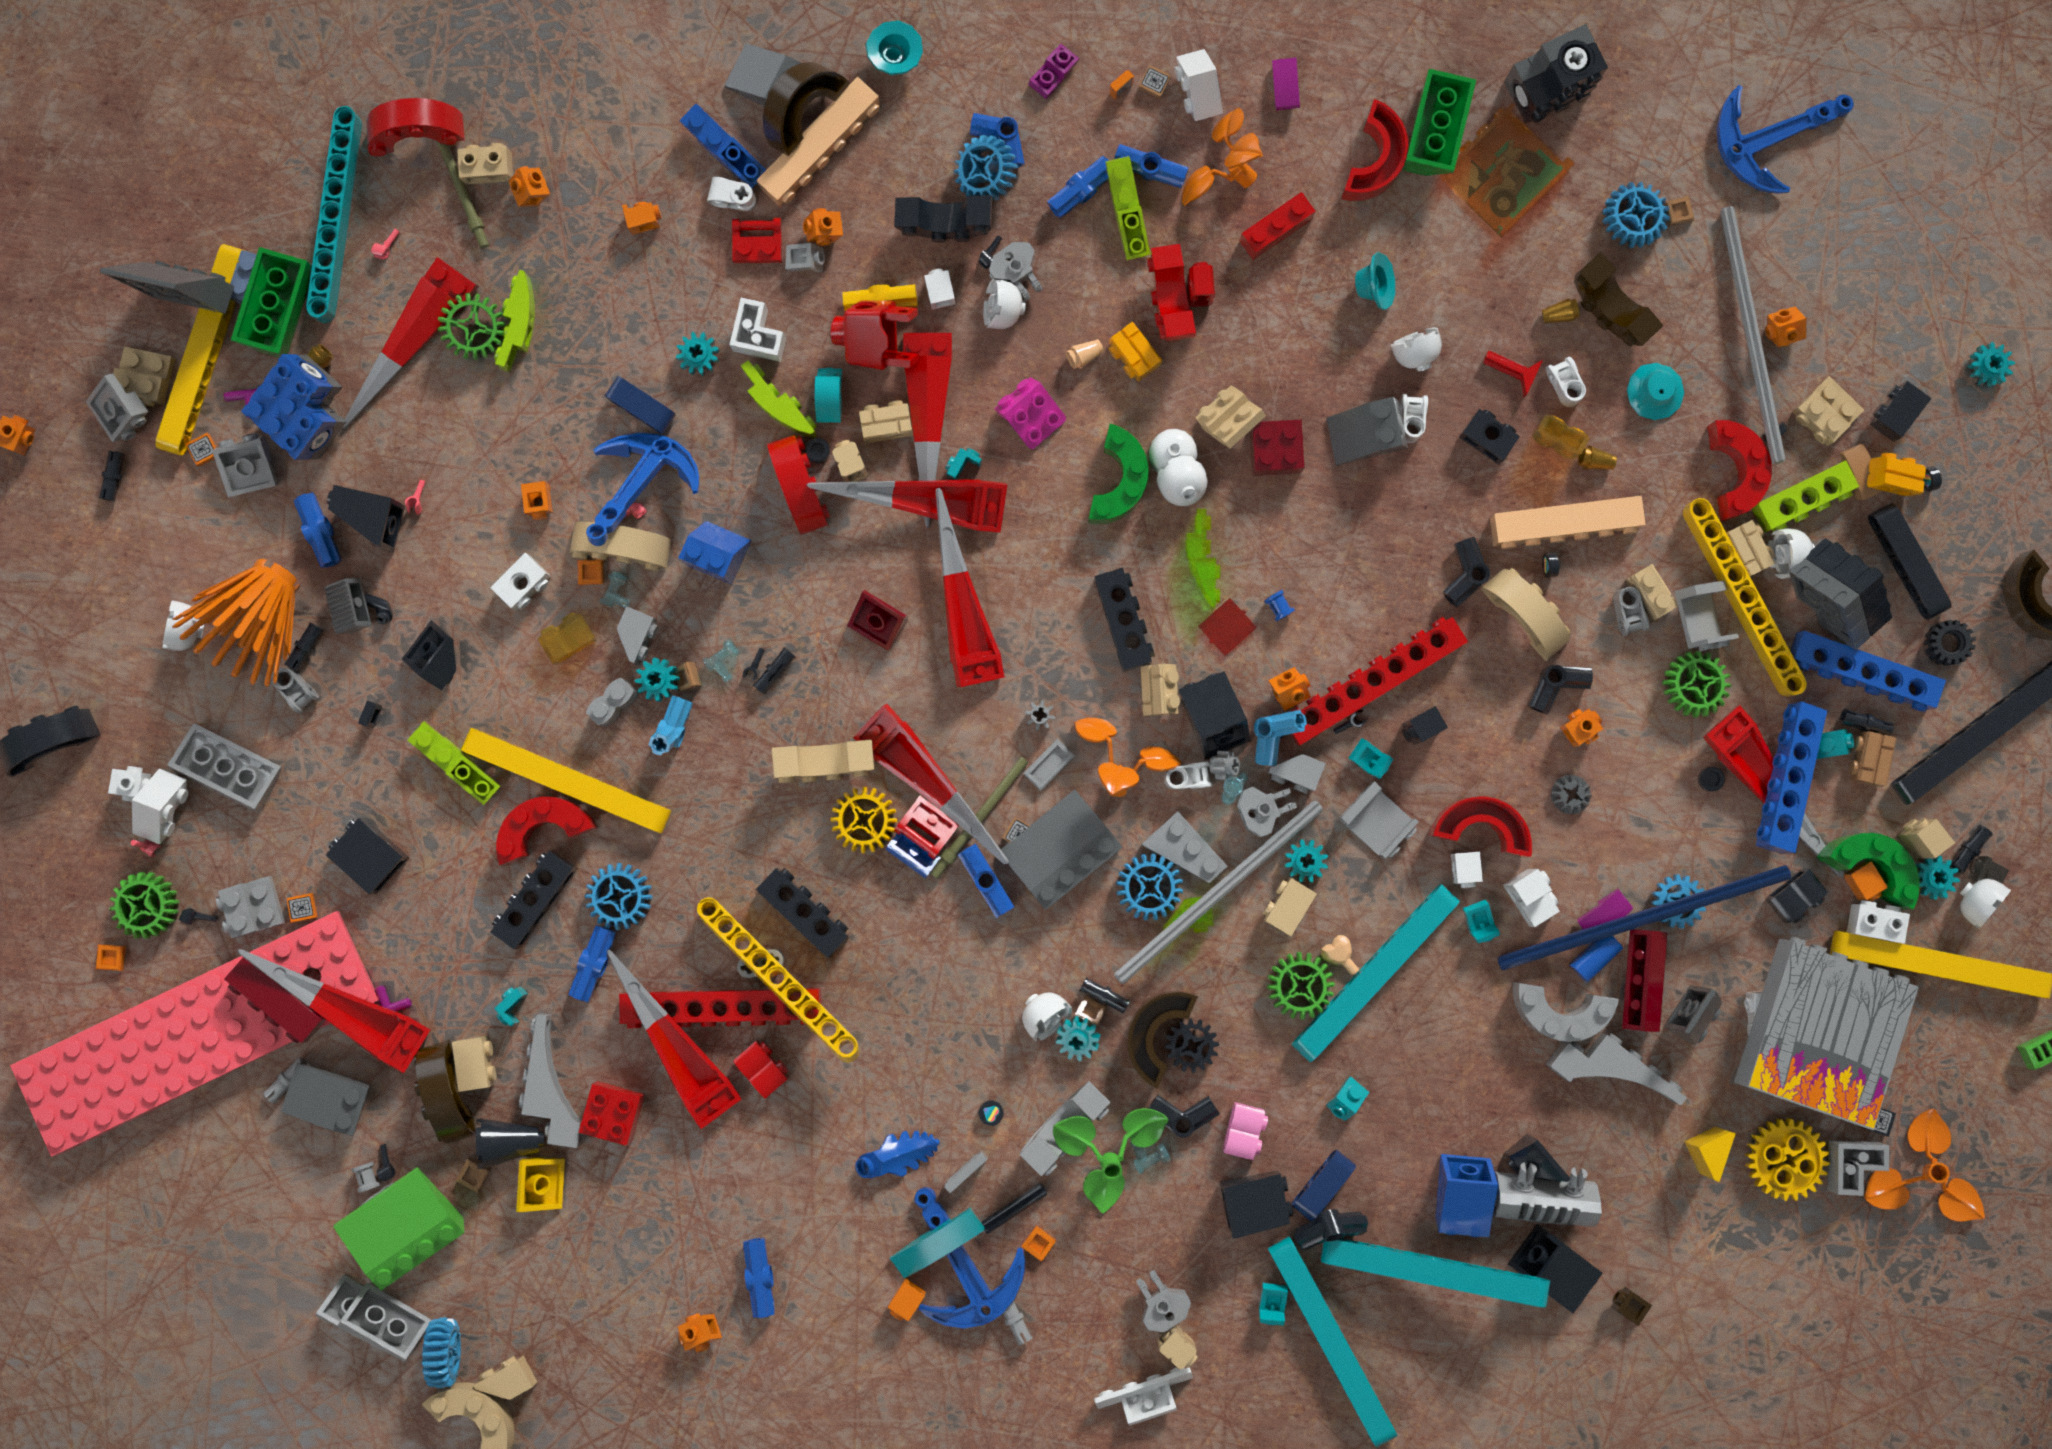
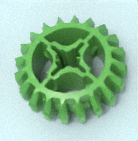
M466 293V301L462 302L460 295H457L456 300L458 304L455 305L449 300L447 303L452 309L450 311L446 308L441 309L443 313L447 314V318L438 317V321L445 323V326L438 327V331H446L447 335L441 336L440 339L441 341L447 339L451 341L446 345L447 349L452 348L453 345L457 347L454 351L456 356L460 350L465 351L464 359L468 358V352H473V359L477 360V352L481 351L482 356L485 358L488 356L485 351L486 348H489L494 353L496 349L491 344L495 342L501 345L502 343L496 336H503V331L498 330V327L505 326V322H497L496 318H500L503 314L502 312L493 313V310L497 308L495 303L490 308L486 306L489 302L488 297L481 303L479 302L480 294H476L475 301L470 300V293ZM472 306L467 319L452 318L459 309ZM479 308L483 309L490 316L493 327H488L479 322ZM475 314V325L485 330L478 329L477 332L474 330L475 333H472L471 338L468 339V328L458 323L465 324L466 321L469 323V320H472V316ZM450 325L464 330L466 334L464 345L454 338ZM486 333L491 335L489 340L483 345L472 347L473 338L476 334Z
M1695 651L1694 655L1691 652H1686L1684 657L1681 655L1676 657L1677 663L1671 662L1669 664L1672 671L1667 670L1664 672V675L1670 679L1662 681V684L1669 686V689L1663 691L1664 695L1671 694L1672 697L1667 702L1669 704L1677 703L1674 707L1675 711L1683 708L1684 716L1691 713L1692 717L1696 718L1699 717L1700 713L1705 717L1709 715V711L1712 713L1717 712V706H1724L1725 702L1722 698H1728L1730 695L1724 689L1731 688L1732 685L1725 683V679L1730 678V674L1723 675L1722 671L1726 669V666H1717L1720 660L1718 657L1711 660V653H1705L1702 657L1701 651ZM1697 665L1708 670L1711 677L1704 676L1700 668L1697 669ZM1687 667V679L1683 684L1679 685L1681 673ZM1706 681V683L1701 684L1700 687H1687L1688 685L1693 684V682ZM1711 684H1714L1713 694L1707 701V689ZM1682 692H1689L1693 700L1697 701V704L1687 700Z
M139 872L137 876L134 874L129 875L128 881L121 880L120 885L122 888L117 887L113 889L117 897L110 898V901L115 902V906H111L109 910L116 912V915L111 919L113 921L119 920L116 928H125L124 934L131 935L133 933V937L136 939L141 936L144 939H150L151 935L154 937L161 935L160 930L167 931L169 929L167 923L175 922L171 915L178 914L179 912L177 909H173V906L179 904L180 901L173 900V896L177 894V891H169L172 883H164L165 877H156V874L153 872H149L147 875L145 872ZM140 886H149L147 891H143L141 895L132 894ZM158 897L160 899V906L157 903ZM128 904L131 907V913H129ZM148 915L156 917L152 923L146 926L140 925V922L145 920Z
M1301 952L1296 953V960L1293 959L1291 954H1287L1288 963H1285L1280 958L1278 962L1282 967L1279 969L1276 966H1272L1271 968L1277 972L1276 977L1268 975V979L1273 980L1274 984L1267 985V989H1275V993H1271L1269 999L1278 998L1273 1006L1278 1008L1283 1004L1281 1013L1285 1015L1290 1009V1018L1293 1019L1296 1017V1013L1299 1012L1300 1019L1304 1020L1306 1011L1311 1018L1315 1017L1314 1008L1319 1013H1322L1323 1009L1319 1004L1322 1002L1329 1006L1330 1002L1324 999L1325 995L1331 997L1334 995L1333 992L1327 991V987H1333L1335 983L1326 981L1327 978L1333 976L1332 972L1323 973L1328 965L1324 963L1318 967L1317 965L1321 960L1319 957L1314 958L1310 962L1311 953H1307L1304 960H1302ZM1307 965L1313 971L1305 976H1299L1293 971L1292 967ZM1286 973L1291 984L1286 993L1282 994L1281 981ZM1293 976L1302 982L1303 979L1306 980L1304 988L1308 995L1301 990L1295 991L1298 985ZM1319 977L1320 991L1315 998L1311 991V985ZM1297 995H1302L1310 1004L1294 1006L1287 1001Z

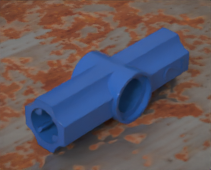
M1119 144L1114 159L1130 156L1133 173L1141 175L1143 179L1148 181L1156 180L1182 189L1189 167L1163 159L1155 152L1145 153ZM1151 162L1157 168L1151 171L1147 170L1144 165Z
M1102 156L1083 172L1079 171L1067 181L1066 186L1047 201L1055 216L1061 219L1079 203L1083 204L1095 195L1098 188L1108 180L1105 161H1109L1107 158Z
M312 492L298 496L293 502L303 524L301 525V530L308 544L312 546L320 567L327 568L339 564L342 559L332 537L334 536V530L328 518L323 515L316 495Z
M976 843L958 854L996 918L1014 908L1013 903ZM987 873L992 876L993 884L989 888H984L980 885L979 878L982 874Z
M600 925L595 926L588 946L583 950L576 967L578 971L568 995L580 1001L590 1002L598 979L602 977L609 960L607 950L611 949L617 932Z
M765 1238L746 1240L743 1242L746 1262L745 1283L747 1291H750L753 1318L768 1317L775 1314L772 1293L774 1283L771 1265L768 1263Z

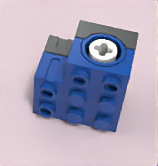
M282 354L278 359L279 362L276 366H273L262 385L257 388L249 403L244 406L241 412L246 417L252 419L253 423L264 433L271 436V439L282 449H285L294 460L320 459L347 422L329 406L343 386L308 355Z

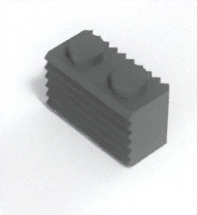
M345 578L324 588L327 595V604L330 605L332 625L336 634L355 633L372 626L360 578Z

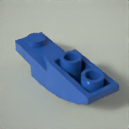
M697 103L679 120L697 139V142L741 182L748 184L751 189L757 184L756 180L766 169L733 136L728 135Z

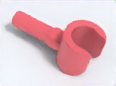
M397 229L393 230L383 245L374 243L371 253L374 254L375 258L384 260L389 257L390 246L400 233Z
M419 480L413 496L405 500L408 513L412 507H415L416 515L422 512L420 497L425 485L424 480Z
M635 502L628 508L625 517L633 514L636 519H639L647 513V510L642 504Z
M147 839L144 842L131 841L132 846L139 847L140 850L150 857H154V851L157 848H161V845Z

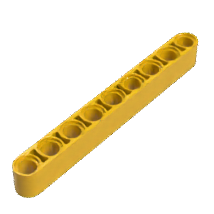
M222 244L217 252L211 272L226 277L225 282L230 284L236 264L239 263L238 258L242 249ZM230 299L226 314L199 308L156 437L157 449L180 456L186 453L188 448L185 444L191 440L236 304L233 300Z
M1704 498L1691 501L1683 509L1684 519L1718 582L1725 581L1727 590L1724 593L1779 694L1784 697L1801 694L1806 688V680L1709 501ZM1694 505L1701 509L1702 514L1700 517L1693 513ZM1705 527H1709L1713 531L1712 538L1705 535ZM1717 549L1723 550L1725 554L1724 560L1717 557ZM1729 570L1735 572L1737 576L1735 582L1729 579ZM1741 592H1744V593L1747 594V596H1748V602H1747V604H1745V603H1743V602L1741 601V599H1740V593H1741ZM1753 613L1759 616V625H1755L1752 622ZM1765 635L1771 638L1772 645L1770 647L1764 644ZM1777 657L1783 660L1782 669H1779L1775 664ZM1789 679L1795 683L1794 691H1791L1787 686Z
M471 727L461 748V751L661 834L672 812L665 807Z
M708 897L698 903L697 912L703 923L840 1060L849 1063L858 1058L860 1050L856 1039L715 899ZM707 908H716L713 915H704V911ZM725 924L733 925L728 933L721 932V928ZM742 941L750 942L745 950L738 949V945ZM766 958L767 962L764 966L756 967L754 965L757 959ZM783 975L784 980L780 984H773L771 982L774 976ZM800 992L802 995L798 1001L793 1002L789 1000L790 994ZM811 1009L819 1011L818 1016L814 1019L806 1017V1013ZM829 1026L835 1027L836 1032L834 1035L829 1037L823 1035L825 1028ZM845 1044H852L854 1046V1050L849 1054L841 1052V1048Z
M1833 931L1830 955H1832V952H1837L1848 956L1847 959L1849 960L1855 959L1869 964L2050 999L2051 973Z

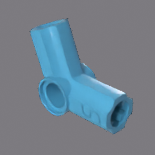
M672 695L664 719L660 721L656 732L650 737L648 745L654 754L661 756L663 753L669 752L673 747H680L685 735V724L690 715L692 702Z
M1300 710L1262 717L1255 721L1254 732L1258 737L1255 756L1256 764L1277 765L1280 736L1305 731L1306 717Z

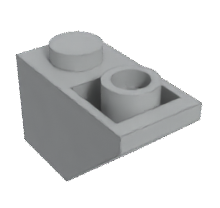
M626 606L617 631L629 661L638 665L647 656L649 648L646 646L649 639H653L657 633L658 625L656 623L658 620Z
M1302 754L1269 768L1266 774L1271 775L1270 780L1282 785L1285 784V781L1294 784V790L1307 794L1308 791L1313 792L1316 790L1326 763Z

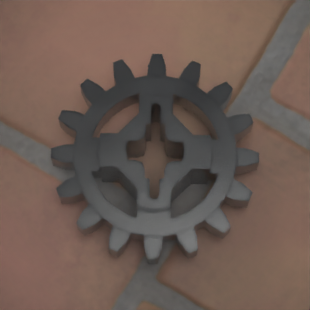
M1192 1018L1188 1019V1024H1184L1180 1020V1027L1178 1029L1174 1026L1171 1027L1174 1034L1166 1035V1038L1171 1041L1170 1044L1165 1045L1166 1049H1171L1167 1057L1168 1059L1175 1057L1173 1065L1176 1067L1181 1063V1070L1184 1072L1187 1067H1190L1192 1073H1195L1198 1066L1204 1071V1063L1213 1064L1210 1059L1211 1055L1218 1056V1053L1213 1050L1214 1047L1219 1046V1042L1213 1041L1217 1034L1216 1032H1208L1211 1028L1209 1024L1202 1027L1201 1019L1196 1024L1193 1023ZM1189 1029H1198L1204 1034L1196 1036ZM1181 1033L1183 1036L1182 1042L1175 1048L1176 1039ZM1189 1039H1192L1194 1042L1198 1041V1044L1195 1046L1196 1050L1193 1052L1191 1049H1185L1189 1045ZM1208 1043V1051L1203 1057L1201 1054L1203 1046ZM1180 1056H1192L1195 1062L1185 1061Z

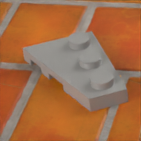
M1178 811L1141 844L1208 883L1228 867Z

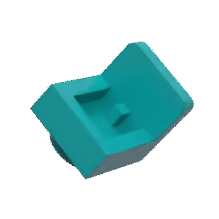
M960 448L956 457L951 456L945 467L948 471L947 478L958 480L967 461L981 467L983 462L979 458L980 454L971 448H967V450Z
M1847 729L1822 733L1817 759L1852 753L1851 748H1854L1852 734H1848Z
M1363 738L1360 739L1348 757L1350 761L1367 774L1379 779L1389 770L1390 764L1393 761L1391 756L1382 753Z
M1486 899L1462 908L1469 933L1477 943L1489 942L1493 938L1500 936V931L1494 923L1491 909Z
M511 987L501 996L503 1001L494 1008L498 1013L496 1015L497 1018L505 1026L509 1025L512 1027L519 1023V1020L512 1014L511 1010L528 995L522 987L515 989Z
M1350 1076L1344 1081L1334 1098L1329 1100L1326 1106L1336 1117L1346 1121L1356 1114L1369 1091Z
M1262 1283L1258 1307L1260 1323L1281 1326L1285 1324L1284 1312L1288 1286Z

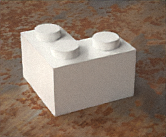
M1205 49L1177 56L1178 66L1174 67L1177 81L1181 82L1182 89L1187 94V99H1184L1187 114L1191 113L1195 121L1223 114L1217 70Z
M746 298L740 299L730 346L733 352L781 362L786 337L782 331L764 328L768 313L764 302Z
M158 769L132 799V834L161 844L166 836L169 837L175 828V823H173L175 809L179 804H183L188 797L187 779Z
M1527 869L1503 884L1529 927H1536L1560 912L1557 907L1559 902L1554 894L1550 892L1552 891L1549 886L1551 881L1543 870L1540 872L1539 869Z

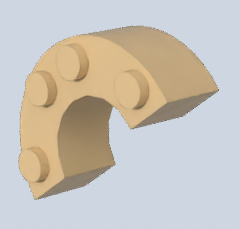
M575 522L570 547V553L573 558L587 560V556H590L594 559L607 560V557H614L616 562L631 564V561L645 565V569L651 571H659L660 568L667 569L671 539L665 536L618 525L612 533L608 534V539L604 545L594 546L588 541L586 530L595 522Z
M1513 568L1510 570L1502 569L1480 588L1496 607L1504 609L1522 626L1529 636L1530 644L1545 661H1548L1569 642L1571 631L1558 616L1560 613L1558 607L1551 601L1548 603L1542 596L1543 591L1535 583L1530 585Z
M872 740L851 741L822 746L772 748L774 778L779 779V783L794 782V778H802V783L816 782V777L826 776L827 781L841 780V775L853 774V777L868 776V771L874 770Z
M462 1382L452 1384L451 1387L438 1390L422 1403V1406L438 1422L454 1415L466 1416L474 1421L481 1431V1449H512L515 1432L509 1408L501 1397L475 1390L473 1386L475 1383Z

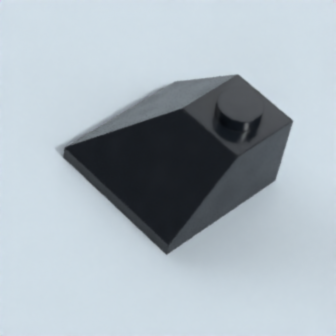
M431 620L403 656L402 660L418 676L438 689L443 690L452 681L453 675L457 671L454 641L451 636Z
M1528 1134L1523 1136L1504 1153L1509 1158L1506 1163L1515 1173L1520 1171V1165L1525 1162L1526 1171L1530 1163L1536 1166L1537 1171L1534 1177L1568 1182L1571 1179L1538 1139Z

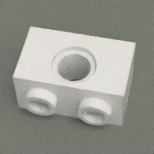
M524 553L490 588L511 609L517 611L519 608L521 610L524 609L531 602L530 597L536 591L541 592L548 585L549 582L547 580L551 576L530 555ZM527 578L528 584L526 588L519 590V580Z

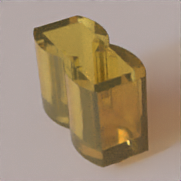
M1545 415L1539 421L1532 434L1536 442L1545 447H1553L1559 455L1568 459H1575L1582 454L1590 439L1584 431L1575 427H1568L1562 419L1553 415Z
M573 612L562 618L563 623L555 628L551 625L540 632L541 636L537 638L551 663L555 666L597 641L585 618L580 613L575 614Z

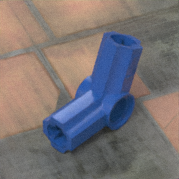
M973 113L970 135L980 137V135L988 137L992 135L997 137V139L1004 140L1006 142L1005 145L1012 148L1010 153L1017 157L1012 163L1017 164L1018 168L1024 166L1025 162L1017 122L1011 117L999 118ZM1009 126L1014 132L1010 135H1004L1001 129Z

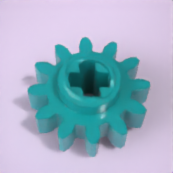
M692 332V339L688 340L687 337L683 336L684 346H676L682 352L676 355V359L683 361L680 365L683 370L689 367V373L692 376L696 370L699 371L701 376H704L705 368L713 371L711 363H719L718 358L714 354L719 353L720 350L718 347H712L715 344V340L713 338L707 340L705 332L701 333L700 338L697 337L695 332ZM701 350L703 354L697 355V357L695 358L693 353H698V351Z
M1994 342L1987 344L1986 347L1984 345L1977 347V352L1969 355L1970 359L1974 360V362L1967 365V367L1975 371L1970 377H1980L1978 384L1980 385L1987 381L1988 387H1992L1996 383L1999 385L2006 381L2005 377L2013 374L2012 370L2008 369V367L2015 364L2012 360L2008 361V357L2011 356L2012 352L2004 353V345L2002 344L1995 348Z
M653 658L652 664L644 661L645 670H636L641 675V678L636 679L635 683L642 684L638 692L646 693V699L648 700L655 698L656 701L662 702V695L671 698L672 695L669 690H678V687L673 682L678 681L680 677L672 674L677 668L675 666L668 667L669 660L663 659L660 663L658 658ZM655 676L661 678L660 683L654 681Z
M1301 839L1299 840L1298 848L1293 844L1290 845L1293 851L1292 854H1284L1286 858H1290V862L1284 864V867H1292L1293 870L1290 871L1289 876L1292 877L1298 874V882H1302L1305 876H1307L1309 882H1313L1314 874L1317 877H1322V873L1319 871L1320 868H1328L1326 864L1322 863V860L1328 858V855L1320 854V851L1323 849L1322 845L1316 848L1313 847L1314 840H1310L1306 846L1304 840ZM1308 854L1310 855L1309 859H1312V863L1303 867L1300 858L1306 857Z
M1938 856L1933 859L1924 858L1925 864H1915L1917 869L1920 870L1918 872L1920 887H1922L1920 895L1926 896L1929 894L1930 899L1936 900L1938 896L1940 898H1948L1946 891L1956 892L1952 883L1960 882V879L1953 877V874L1958 872V868H1949L1952 863L1951 860L1942 861V856Z
M1075 1016L1073 1023L1065 1019L1064 1027L1059 1026L1057 1034L1059 1036L1055 1042L1063 1044L1059 1052L1064 1053L1068 1051L1069 1060L1073 1055H1077L1078 1061H1081L1084 1054L1090 1059L1093 1051L1098 1050L1099 1044L1097 1042L1101 1035L1094 1033L1097 1027L1096 1024L1090 1027L1087 1025L1088 1018H1085L1083 1023L1079 1022L1078 1016Z

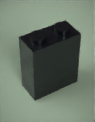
M355 818L345 827L346 832L341 838L337 837L331 842L328 847L330 850L326 853V856L368 894H377L407 861L409 856L366 818Z

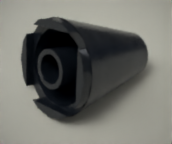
M482 1118L476 1119V1124L481 1125V1127H476V1156H478V1160H482V1163H477L478 1169H485L538 1153L539 1147H544L543 1132H538V1127Z

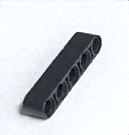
M1890 503L1869 514L1868 521L1921 616L1926 620H1930L1950 609L1951 601L1899 508L1895 504Z

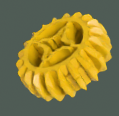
M867 787L862 788V794L860 795L858 789L853 788V797L848 792H845L844 797L847 801L837 800V803L842 806L841 809L832 808L833 812L839 813L838 817L830 818V821L838 822V826L832 827V831H841L836 836V839L846 838L842 846L846 848L851 842L853 843L851 851L856 852L859 845L863 854L866 853V846H869L871 852H875V843L880 848H883L882 838L891 841L892 838L886 833L887 831L895 833V828L889 826L890 823L898 822V819L890 818L891 814L897 812L896 809H887L892 804V801L882 802L886 794L881 793L877 798L875 797L877 789L873 788L870 795H868ZM872 800L878 806L869 811H863L856 801ZM851 807L855 819L845 828V813ZM857 809L861 814L864 813V816L867 814L871 815L867 820L871 830L867 826L864 827V824L862 826L857 825L861 820ZM883 812L884 825L878 834L873 822ZM859 829H865L872 839L859 841L850 834Z

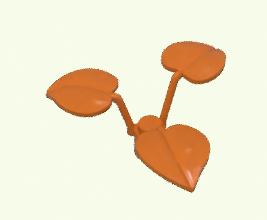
M1240 107L1221 118L1212 132V139L1218 143L1225 139L1226 144L1231 150L1224 162L1225 166L1229 168L1230 174L1216 169L1210 171L1208 166H1203L1196 170L1188 178L1183 188L1182 203L1185 207L1189 202L1198 199L1210 189L1214 181V175L1224 177L1230 182L1236 180L1243 188H1247L1255 182L1257 173L1247 163L1263 156L1258 137L1254 133L1246 134L1234 146L1230 141V136L1236 134L1243 124L1244 114Z
M1083 718L1074 722L1077 734L1084 740L1094 743L1107 742L1109 763H1103L1098 767V776L1112 797L1125 796L1127 789L1138 784L1139 775L1136 772L1143 764L1152 771L1160 772L1172 770L1182 765L1181 760L1169 750L1158 746H1148L1140 751L1142 759L1137 762L1133 769L1123 767L1122 765L1118 766L1113 763L1111 737L1116 736L1117 733L1115 727L1108 721L1100 718Z
M1936 1109L1922 1112L1910 1124L1907 1140L1914 1151H1925V1155L1931 1163L1924 1166L1921 1176L1902 1181L1900 1173L1893 1168H1889V1171H1874L1867 1182L1864 1194L1865 1200L1880 1209H1898L1904 1206L1910 1199V1193L1905 1185L1926 1180L1933 1184L1941 1183V1189L1944 1192L1938 1197V1206L1946 1218L1959 1222L1984 1219L1983 1204L1974 1187L1969 1182L1959 1178H1954L1948 1183L1950 1175L1948 1167L1943 1163L1937 1162V1158L1931 1155V1153L1941 1154L1949 1148L1951 1133L1948 1126L1939 1116Z

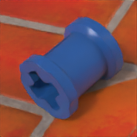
M1283 590L1264 600L1275 614L1276 622L1295 611L1294 607H1290L1283 596Z

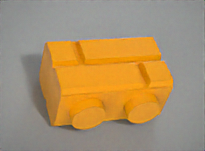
M1133 322L1109 339V352L1116 360L1119 358L1125 364L1123 369L1130 379L1135 377L1139 382L1162 364L1160 356Z
M1882 453L1881 457L1870 460V474L1867 480L1869 488L1906 497L1923 493V479L1925 478L1926 467L1916 464V459H1896V454Z

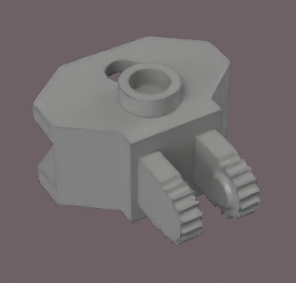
M1012 242L993 255L989 268L991 280H1003L1014 284L1025 301L1030 299L1028 291L1022 285L1026 280L1031 283V286L1037 292L1043 290L1033 274L1032 265L1035 258V250L1030 243Z
M1254 787L1241 791L1237 808L1246 830L1258 837L1272 833L1276 818L1280 817L1282 813L1297 808L1296 803H1288L1278 809L1274 801L1275 799L1288 796L1291 793L1290 788L1275 794H1265ZM1249 810L1255 812L1254 818L1249 817Z
M1155 1270L1149 1272L1150 1277L1158 1289L1150 1293L1144 1280L1140 1278L1136 1281L1146 1301L1142 1319L1148 1330L1166 1332L1186 1319L1191 1302L1185 1290L1168 1288L1166 1284L1162 1283ZM1168 1312H1172V1313H1173V1314H1172L1171 1316H1169V1317H1168V1316H1165Z

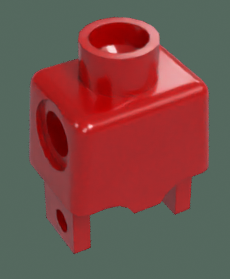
M858 301L845 310L843 316L834 317L830 331L831 341L834 345L845 346V360L848 364L884 370L888 366L911 368L919 361V353L897 351L896 321L910 322L918 316V308L896 306L895 301Z

